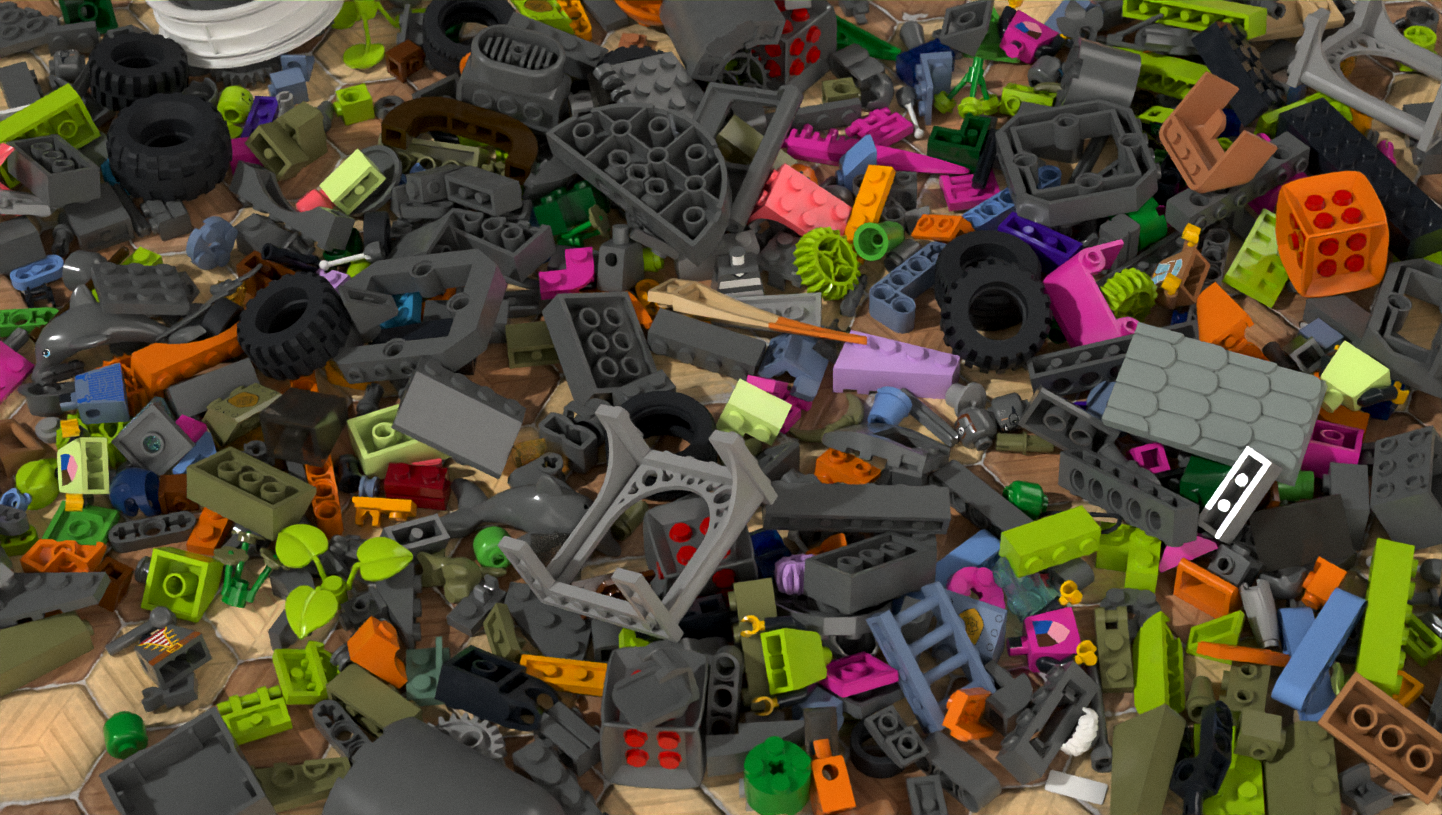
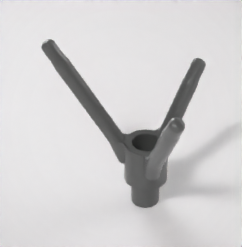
M1160 13L1115 34H1108V36L1098 35L1097 42L1112 47L1146 52L1145 50H1140V45L1124 42V37L1163 18L1164 15Z

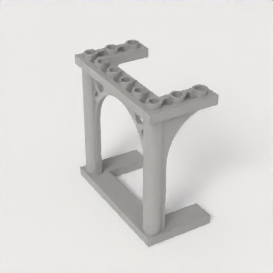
M1357 0L1353 8V12H1355L1353 20L1344 28H1340L1334 35L1328 36L1323 42L1321 39L1331 11L1321 7L1314 13L1308 14L1303 23V28H1305L1303 36L1295 46L1297 54L1287 70L1289 77L1286 84L1294 88L1304 84L1419 140L1416 148L1427 152L1442 140V57L1406 39L1391 22L1384 0ZM1357 55L1382 56L1391 58L1441 82L1427 121L1425 122L1358 89L1345 78L1340 69V63L1346 58Z
M601 404L596 410L595 415L606 429L609 442V460L605 480L597 498L546 568L526 541L504 536L497 546L541 603L678 643L684 634L678 625L760 504L772 505L778 495L771 486V480L764 475L759 467L758 460L746 447L744 438L738 433L714 430L709 437V441L726 465L721 466L713 461L704 462L691 456L683 457L675 455L670 451L665 450L662 452L651 449L643 439L642 432L634 426L630 420V414L624 408ZM648 476L657 477L653 485L645 486V480ZM668 490L691 491L700 495L707 502L710 511V522L706 536L662 601L642 574L619 567L615 570L611 579L627 601L570 585L609 528L621 514L635 503L653 494ZM725 494L731 495L730 500L721 504L716 503Z

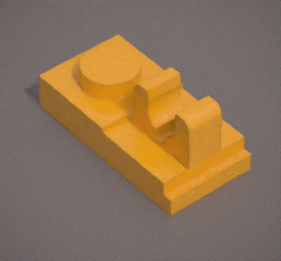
M352 497V503L355 504L354 507L356 508L355 523L359 527H363L364 518L368 516V513L373 517L372 526L374 528L380 527L382 514H386L390 520L407 521V517H416L417 505L412 500Z

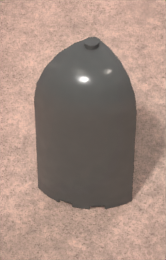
M663 0L659 9L660 19L687 73L692 79L709 82L716 81L724 65L734 57L733 54L737 50L744 47L749 49L757 45L778 44L786 22L774 0Z
M413 716L387 725L383 728V735L374 742L367 740L351 758L355 763L344 779L337 778L322 812V815H565L558 801L540 785Z

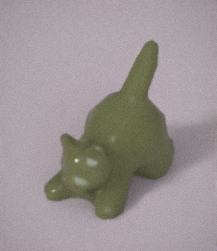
M444 548L432 554L420 551L417 554V559L423 567V573L420 574L422 586H442L445 592V599L450 603L458 604L464 597L468 598L470 592L474 590V587L479 584L486 574L498 578L507 573L504 568L478 566L475 562L465 557H445Z

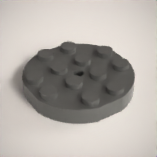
M776 582L773 583L777 617L791 616L805 625L808 631L818 632L821 640L829 639L830 635H843L847 639H860L862 634L872 632L866 621L867 618L890 610L892 614L893 599L881 602L876 607H867L858 610L856 614L848 615L840 613L839 609L830 605L818 604L815 599L806 595L782 593L778 591Z

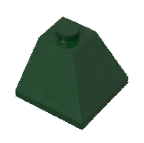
M58 0L65 25L96 21L97 30L100 32V35L106 34L108 30L119 28L111 0Z

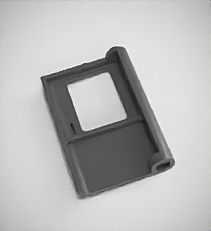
M710 82L693 120L703 126L715 140L733 103L740 102L776 108L753 161L748 165L725 162L732 190L731 214L725 231L741 233L748 222L803 101L804 96L796 85H782L778 91H772L756 87L750 88Z

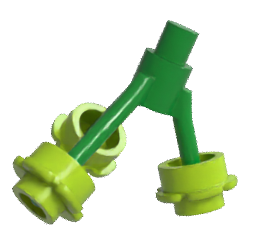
M974 57L972 67H969L968 73L965 74L963 79L949 94L942 90L938 95H934L935 102L933 105L941 113L954 112L953 108L957 103L953 97L966 83L971 84L970 96L962 99L957 107L958 114L963 119L966 114L980 116L982 114L990 115L998 111L1001 100H998L996 94H988L985 77L983 76L984 69H982L983 58ZM977 85H980L983 95L979 99L975 98Z

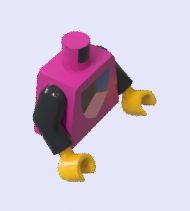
M1008 0L1009 6H1005L997 22L998 36L1002 39L999 47L1005 51L1008 57L1018 58L1026 64H1031L1041 56L1055 57L1067 43L1066 39H1072L1064 36L1062 33L1059 35L1058 32L1024 12L1016 11L1015 8L1020 7L1024 0Z
M1065 581L1060 587L1061 597L1056 596L1042 609L1023 620L1022 636L1006 639L1008 656L1026 655L1029 670L1032 672L1047 674L1053 666L1057 664L1062 666L1073 660L1081 668L1083 662L1088 666H1093L1097 662V656L1094 654L1097 648L1089 640L1081 642L1072 607H1067L1068 603L1078 604L1082 600V593L1077 589L1078 586L1074 581Z

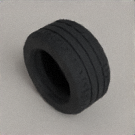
M432 0L423 15L422 26L423 50L427 60L441 74L448 77L457 72L460 78V61L471 52V46L453 42L446 36L445 32L452 26L460 23H478L487 27L507 25L513 12H515L514 8L507 0Z
M651 391L634 396L620 405L630 414V420L642 432L643 439L661 435L682 438L690 443V445L683 451L674 453L675 455L691 456L700 461H713L717 463V452L709 441V437L714 430H717L716 423L708 409L694 398L673 391ZM605 429V449L608 467L609 442L607 432ZM648 476L645 480V486L653 485L657 477ZM668 490L653 494L644 499L669 501L682 498L692 492Z

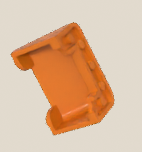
M1216 282L1203 290L1198 296L1196 303L1199 340L1221 346L1228 351L1270 361L1257 345L1248 342L1244 336L1246 327L1250 328L1254 325L1249 315Z

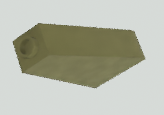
M75 610L0 630V698L93 650L91 636L94 635V631L86 618L81 620Z
M1167 704L1158 706L1113 726L1110 815L1162 814L1186 726V720Z

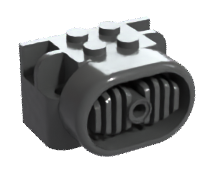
M510 25L488 26L479 31L472 40L471 55L468 57L457 84L456 100L511 116L525 124L532 133L546 136L548 131L563 122L568 109L567 96L573 95L570 92L571 79L564 74L565 51L556 39L543 33Z

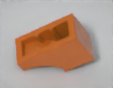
M370 616L347 641L350 660L400 689L408 679L404 662L395 655L400 648L397 631L389 622H381Z

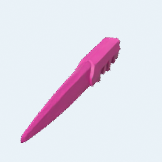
M805 124L801 134L797 133V129L792 128L789 138H785L781 148L787 149V154L794 159L839 166V159L860 140L853 138L846 140V136H840L839 141H837L839 132L834 128L829 129L826 138H820V132L817 131L811 136L813 126ZM875 145L877 165L890 166L895 171L934 174H967L970 171L960 165L937 158Z

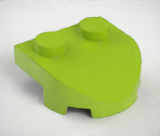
M308 641L305 649L274 650L272 660L286 705H316L320 701L329 700L326 685L340 672L338 671V666H333L330 663L333 654L324 649L325 645L323 643Z

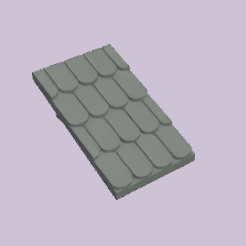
M1138 322L1135 334L1132 337L1117 376L1116 384H1114L1106 405L1107 407L1103 413V424L1129 433L1133 441L1158 442L1232 467L1245 448L1249 446L1283 468L1275 481L1294 487L1328 388L1326 381L1320 380L1314 375L1280 367L1274 362L1228 351L1215 344L1184 337L1182 333Z

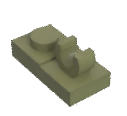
M495 603L483 622L492 654L520 663L522 654L530 655L529 651H522L526 640L516 637L514 621L511 618L507 604Z

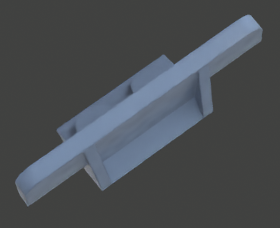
M782 333L770 340L758 374L761 377L771 378L773 376L779 377L788 371L791 376L796 377L789 395L811 402L817 395L836 340Z

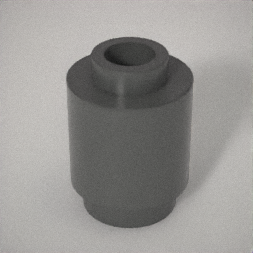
M908 238L887 253L884 259L886 270L889 273L922 249V245L913 239Z

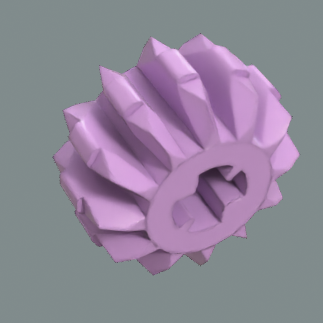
M792 554L775 563L774 576L778 591L788 595L803 594L805 559L816 555Z

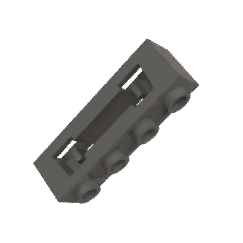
M1074 660L1062 666L1057 664L1047 672L1045 676L1047 681L1031 696L1030 700L1032 703L1030 707L1017 717L1016 723L1018 725L1014 731L1007 734L1001 741L1002 749L996 756V759L1022 785L1043 776L1083 714L1082 708H1087L1099 689V686ZM1062 705H1065L1062 710L1054 713L1039 738L1035 737L1030 740L1035 733L1041 731L1056 706L1060 708Z

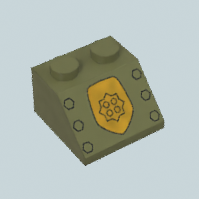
M254 383L246 388L242 385L233 390L229 395L230 397L225 400L218 398L206 407L208 411L203 417L202 422L206 424L208 430L221 448L267 423L284 397L281 393L258 383Z

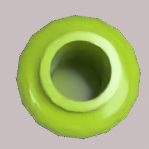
M229 86L221 93L217 110L222 113L224 120L232 124L243 123L247 120L254 101L253 96L244 87Z

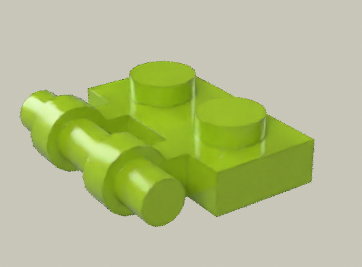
M279 685L270 688L262 686L256 688L257 692L238 697V694L228 697V701L217 704L220 715L229 727L238 745L293 729Z

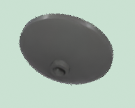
M374 145L360 150L377 166L386 177V180L348 216L361 217L366 212L379 210L391 199L393 187L399 186L402 175L401 160L389 147Z

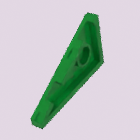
M836 15V51L855 43L865 48L870 57L892 61L902 59V50Z

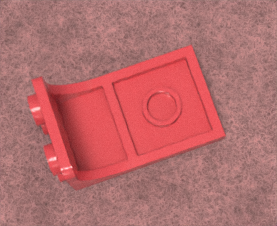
M784 163L777 170L773 168L770 171L746 225L756 219H770L787 226L802 237L805 233L820 227H831L832 230L839 229L840 236H843L853 208Z

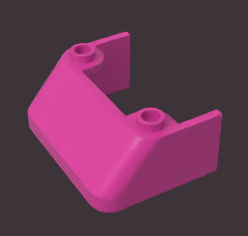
M1122 239L1081 250L1047 275L1043 281L1045 286L1043 292L1044 294H1049L1051 300L1049 308L1052 310V314L1071 348L1135 334L1134 332L1139 321L1132 317L1116 319L1092 276L1111 268L1124 245Z

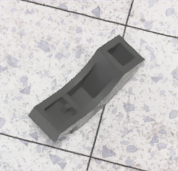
M280 567L279 570L273 569L269 575L273 595L285 601L289 593L298 586L307 585L315 589L311 574L305 567L290 568V570ZM284 609L268 630L272 651L275 649H288L298 639L288 623Z

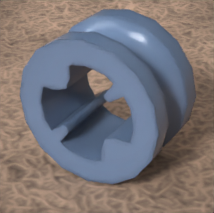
M363 475L359 484V497L379 498L380 478L374 476L372 479H369L367 475Z

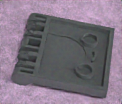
M672 51L615 65H610L609 63L601 64L593 71V75L599 83H602L604 89H614L610 93L611 99L615 102L617 101V103L654 104L655 108L668 110V108L674 109L693 119L704 96V92L687 73ZM724 120L723 125H722V127H721L719 133H720V132L722 131V129L726 126V124H727L726 120Z

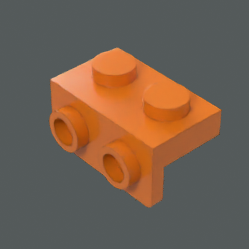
M923 214L911 235L914 239L949 243L956 237L975 230L972 228V224L963 216Z
M829 448L816 459L814 475L822 484L844 482L846 484L863 485L873 483L881 475V470L850 453Z
M982 687L958 689L957 692H954L947 702L946 709H948V712L942 723L943 726L951 730L950 735L964 742L992 737L994 730L979 722L985 710L986 698L992 695V693Z

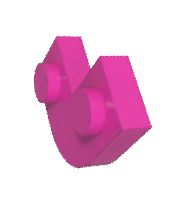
M592 247L565 249V270L539 272L541 300L553 299L557 294L579 293V290L588 285L590 281L594 282L595 269Z

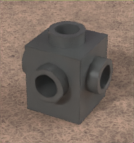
M1234 542L1233 546L1220 544L1219 548L1212 552L1207 571L1239 589L1246 582L1248 587L1252 586L1263 564L1249 556L1251 551L1248 548Z

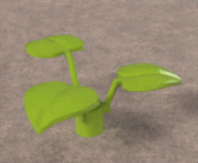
M354 0L344 2L341 10L333 19L334 24L331 27L334 29H347L352 27L356 21H360L361 18L363 20L366 44H355L346 49L343 54L345 65L352 69L373 67L385 55L383 45L381 43L371 44L367 20L376 16L377 9L394 28L400 27V14L395 17L394 21L381 6L380 1ZM426 8L413 9L412 13H425Z
M296 524L282 529L278 533L275 547L279 561L289 568H302L313 560L322 580V585L317 586L316 589L302 585L292 590L287 596L285 612L291 629L300 640L304 639L311 632L330 622L335 617L337 611L341 610L340 604L348 601L347 591L352 590V583L359 569L363 579L372 582L382 581L394 576L407 567L413 560L412 553L390 538H371L358 548L357 558L360 562L353 565L348 580L345 582L336 575L327 577L321 561L317 557L325 553L329 547L327 537L320 529L307 524Z

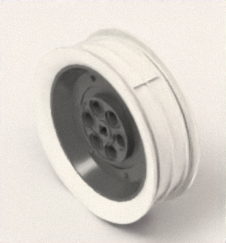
M145 0L153 9L155 19L159 24V34L163 35L164 38L169 37L182 46L187 53L188 65L213 69L255 64L280 56L299 47L325 29L337 16L345 1Z

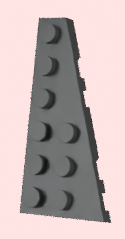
M106 572L14 573V579L6 589L0 590V629L18 625V620L31 617L33 621L42 619L45 613L61 609L65 613L99 604L111 580Z

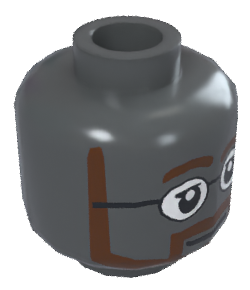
M970 406L958 413L954 426L963 446L968 449L976 448L977 451L989 448L993 444L992 440L996 437L997 427L988 410L978 408V406Z

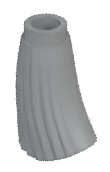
M1257 579L1258 586L1248 587L1247 582L1243 583L1239 587V592L1257 645L1260 646V649L1272 651L1278 649V642L1280 641L1278 619L1268 580Z

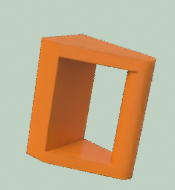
M1184 557L1180 560L1177 567L1173 595L1215 619L1236 612L1243 606L1238 587Z

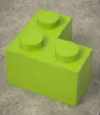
M1101 521V530L1109 529L1116 523ZM1121 524L1115 531L1100 535L1095 568L1126 572L1124 588L1149 590L1155 594L1161 540L1146 535L1145 531L1135 526Z

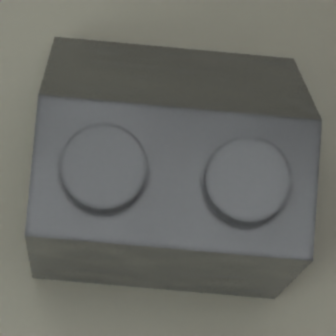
M443 217L402 235L386 259L461 251L462 247L450 217ZM444 289L439 295H444L447 289Z

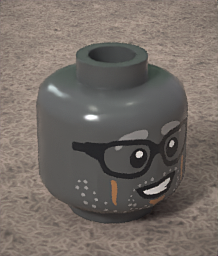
M76 49L56 51L53 55L54 60H49L50 75L53 74L68 83L75 82L86 65L85 56L80 55V52Z
M1013 392L996 397L991 401V407L987 409L1000 433L1008 434L1024 429L1018 425V422L1028 404V399L1022 400L1018 393Z

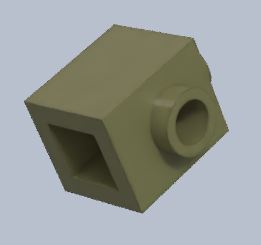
M1243 708L1235 726L1233 753L1249 756L1257 760L1273 761L1277 749L1282 750L1285 744L1286 731L1281 730L1282 716Z

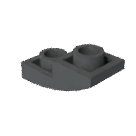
M893 705L865 718L863 724L887 756L901 769L929 755L930 751L912 725L906 726Z

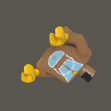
M1187 223L1181 237L1185 240L1182 251L1160 261L1156 265L1151 280L1157 286L1156 292L1158 295L1155 302L1158 306L1173 310L1178 306L1196 303L1211 266L1197 250L1201 228Z

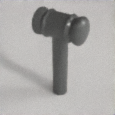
M156 607L150 613V620L105 645V648L110 656H113L139 641L145 634H150L170 624L176 625V615L166 607Z

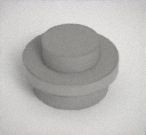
M47 417L39 421L35 426L37 437L44 443H56V430L60 429L61 419Z

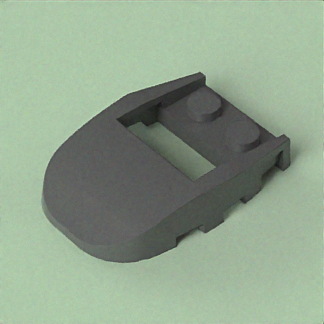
M864 423L848 426L825 433L822 438V443L832 449L844 453H854L857 450L860 451L859 458L869 461L873 459V456L887 459L886 465L904 467L917 471L916 473L919 474L936 470L947 464L951 451L950 447L915 430L884 423Z

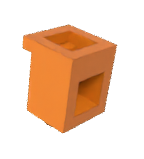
M1319 556L1313 571H1310L1302 585L1306 589L1301 599L1302 603L1314 610H1318V608L1322 610L1334 589L1342 586L1347 572Z

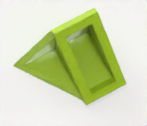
M1239 610L1191 627L1185 651L1189 655L1231 665L1232 660L1217 659L1196 653L1198 642L1206 641L1238 646L1245 622V614Z

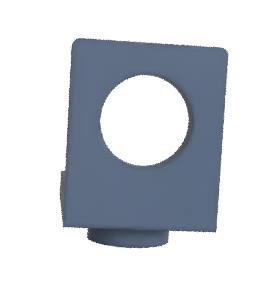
M281 55L282 70L299 66L305 81H310L315 62L314 56Z

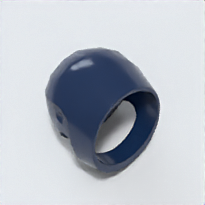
M138 467L125 468L113 477L109 485V500L116 510L126 516H136L139 508L149 518L159 516L162 513L158 500L160 480L155 472Z

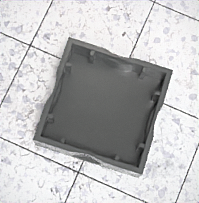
M215 706L175 729L157 744L138 751L99 775L120 815H278L229 727Z

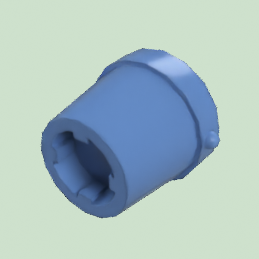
M885 386L878 388L868 416V423H884L898 426L903 418L909 416L912 408L910 398L904 392L894 387Z

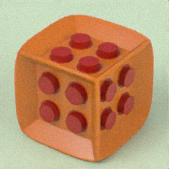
M1359 171L1326 173L1297 179L1281 187L1277 200L1275 230L1278 252L1292 285L1302 297L1320 298L1364 290L1381 283L1387 265L1389 228L1382 203L1370 181L1363 173Z

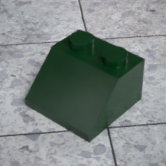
M1192 454L1180 480V496L1199 505L1200 514L1232 469V466Z

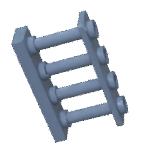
M939 581L921 587L925 598L894 616L890 610L876 613L866 619L889 666L898 671V684L924 734L941 731L946 728L942 723L945 713L948 712L946 705L951 695L938 702L930 688L932 683L957 668H962L969 681V684L961 689L982 687L992 694L996 692L994 679L985 670L980 660L978 648L971 643L965 631L966 627L963 619L957 615L950 602L951 597L948 590ZM932 609L940 627L913 643L907 644L901 633V627ZM947 638L955 655L929 671L921 672L915 660L916 655Z

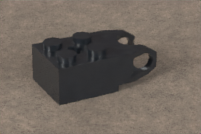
M472 645L442 664L434 698L444 702L451 709H461L471 713L473 716L479 717L481 721L488 720L506 728L526 732L540 728L543 713L548 712V709L537 703V698L540 694L549 695L553 700V706L559 701L562 702L561 696L554 688L542 680L526 674L527 667ZM534 715L535 719L532 724H528L522 720L521 716Z

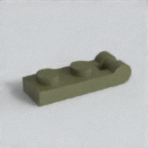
M1116 606V610L1094 607V625L1102 693L1133 692L1134 680L1127 607ZM1116 622L1117 629H1106L1105 623Z

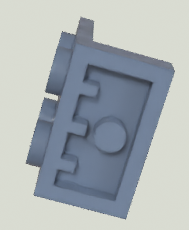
M951 51L920 54V64H916V79L919 80V84L915 85L917 100H920L918 102L919 116H924L926 126L931 125L932 99H934V95H938L942 90L948 94L951 92L953 60Z

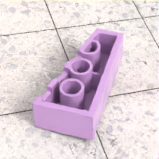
M851 330L850 334L867 337V345L845 342L833 367V392L843 393V389L857 390V394L869 395V391H877L878 388L890 386L899 390L906 388L917 398L945 399L948 388L959 381L960 356Z

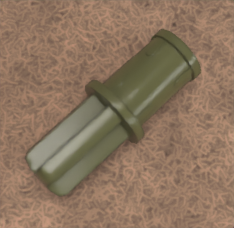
M1024 431L1023 434L998 432L996 434V451H1015L1026 455V452L1051 453L1055 448V445L1041 437L1027 435V432Z

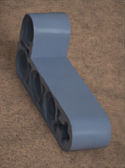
M937 241L927 244L874 284L869 292L870 316L894 332L901 334L911 332L915 326L916 304L914 299L934 285L936 260L946 244Z

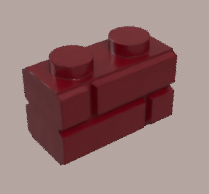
M390 462L384 479L386 498L412 500L417 505V508L445 511L451 494L449 468Z

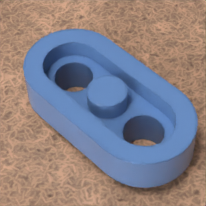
M46 255L47 258L13 269L10 272L13 287L20 291H27L28 286L31 290L43 285L44 282L49 283L62 277L63 259L58 255Z

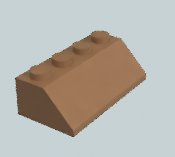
M1355 672L1317 722V725L1428 806L1442 787V734Z

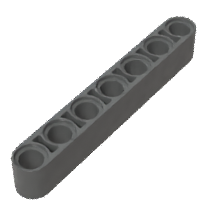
M951 460L928 476L929 485L949 487L950 506L977 528L980 530L986 529L1000 541L1001 532L1033 522L1031 518L956 460ZM1080 557L1036 573L1049 574L1047 575L1049 579L1046 580V583L1059 594H1061L1060 587L1065 581H1074L1078 586L1077 589L1081 591L1095 580L1093 570Z

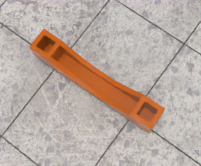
M240 321L219 335L202 341L180 344L154 343L131 354L130 374L149 394H153L181 380L191 378L201 371L213 368L232 357H237L244 353L237 340V323Z

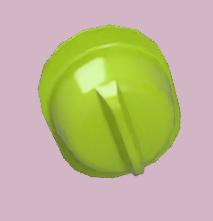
M56 458L31 461L24 464L18 470L14 488H17L19 493L31 495L32 501L28 505L27 510H39L50 505L60 493L58 480L55 477V469L58 467Z

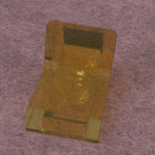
M536 438L513 445L510 454L516 469L544 454L543 450H547L545 439Z

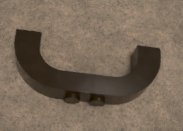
M421 97L399 104L381 122V143L406 150L416 136L428 131H443L505 151L508 154L505 160V177L519 181V185L523 186L531 173L535 175L537 173L538 143L534 134L519 120L502 113L451 98Z

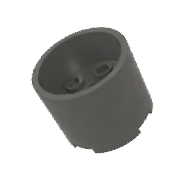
M1079 37L1078 42H1074L1062 71L1064 74L1060 85L1062 90L1058 89L1055 107L1096 99L1130 107L1139 78L1141 56Z

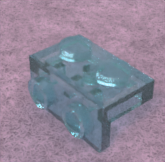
M1004 556L998 559L993 567L994 580L998 587L1002 588L1005 592L1008 607L1012 614L1017 615L1020 623L1053 600L1038 572L1017 578L1007 558Z

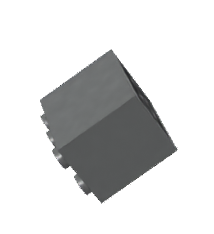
M1433 425L1386 437L1375 442L1370 508L1393 541L1415 546L1414 551L1442 544V439Z

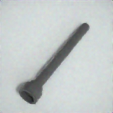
M1097 657L1096 664L1093 666L1086 665L1087 674L1099 686L1090 704L1091 709L1098 715L1100 735L1090 757L1094 771L1109 773L1112 772V746L1108 742Z

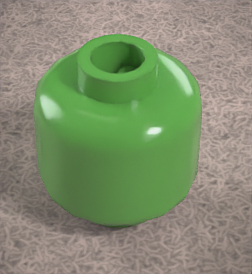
M487 527L476 535L473 549L481 567L505 569L511 565L510 561L497 546L504 536L511 537L503 528Z

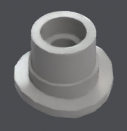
M972 382L967 386L954 383L948 388L945 401L948 406L954 408L957 416L959 412L970 406L985 408L986 392L984 387L977 382Z

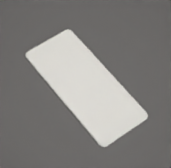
M1050 770L1045 790L1102 805L1108 785Z

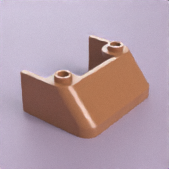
M1208 71L1202 75L1169 115L1159 131L1160 141L1191 190L1200 194L1247 184L1278 149L1275 144L1244 130L1228 150L1224 152L1216 139L1226 127V115L1222 110L1238 92L1239 88Z

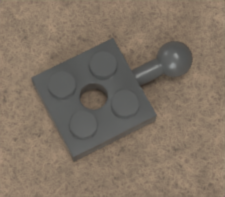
M156 401L111 441L127 460L116 470L109 469V485L118 472L132 467L151 470L160 478V475L165 474L196 446ZM148 436H155L159 439L161 443L159 450H151L147 446Z

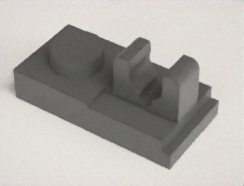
M489 574L484 576L485 581L481 580L474 587V590L470 592L469 596L464 597L446 616L448 625L470 637H473L483 626V622L495 603L504 604L507 592L500 589L498 579Z

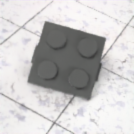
M778 230L757 256L759 271L766 270L769 272V281L767 283L769 286L784 292L787 279L792 281L793 286L802 288L804 284H801V276L795 275L798 267L793 265V262L796 260V257L793 255V252L797 249L795 244L801 238Z

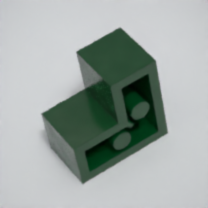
M966 114L960 130L934 126L927 142V156L960 165L970 170L967 174H974L988 130L991 128L992 118Z
M583 180L574 184L575 188L566 190V187L563 186L550 191L551 194L541 197V203L533 207L539 226L542 224L551 226L554 236L568 232L578 224L590 221L589 208L595 204L600 209H603L606 214L610 212L605 194L587 180Z

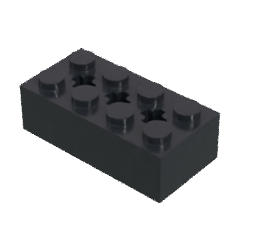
M1215 21L1191 39L1212 74L1239 88L1229 103L1244 127H1256L1260 116L1287 106V98L1280 89L1276 88L1273 83L1274 77L1269 69L1263 67L1259 60L1261 56L1258 50L1251 46L1246 39L1247 33L1245 29L1237 23Z

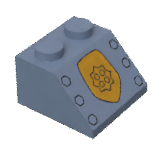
M948 590L951 597L950 602L957 615L963 619L966 627L965 631L971 643L978 648L983 666L991 660L998 663L1004 651L1008 610ZM947 638L932 646V657L942 662L955 655Z

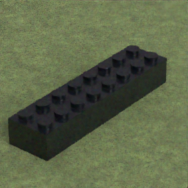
M1324 97L1279 113L1275 138L1287 131L1310 147L1307 170L1313 176L1339 171H1359L1367 177L1386 213L1389 228L1388 250L1400 261L1424 258L1442 251V209Z

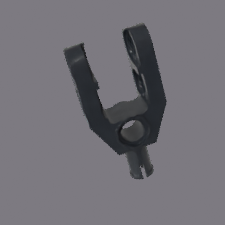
M1222 701L1213 702L1202 708L1199 754L1193 758H1190V755L1193 754L1191 734L1188 726H1185L1169 785L1171 791L1183 799V815H1203L1204 801L1217 795L1231 764L1233 717L1228 706Z

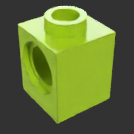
M365 83L335 91L337 99L336 102H333L335 114L337 117H342L345 126L375 118L372 97Z

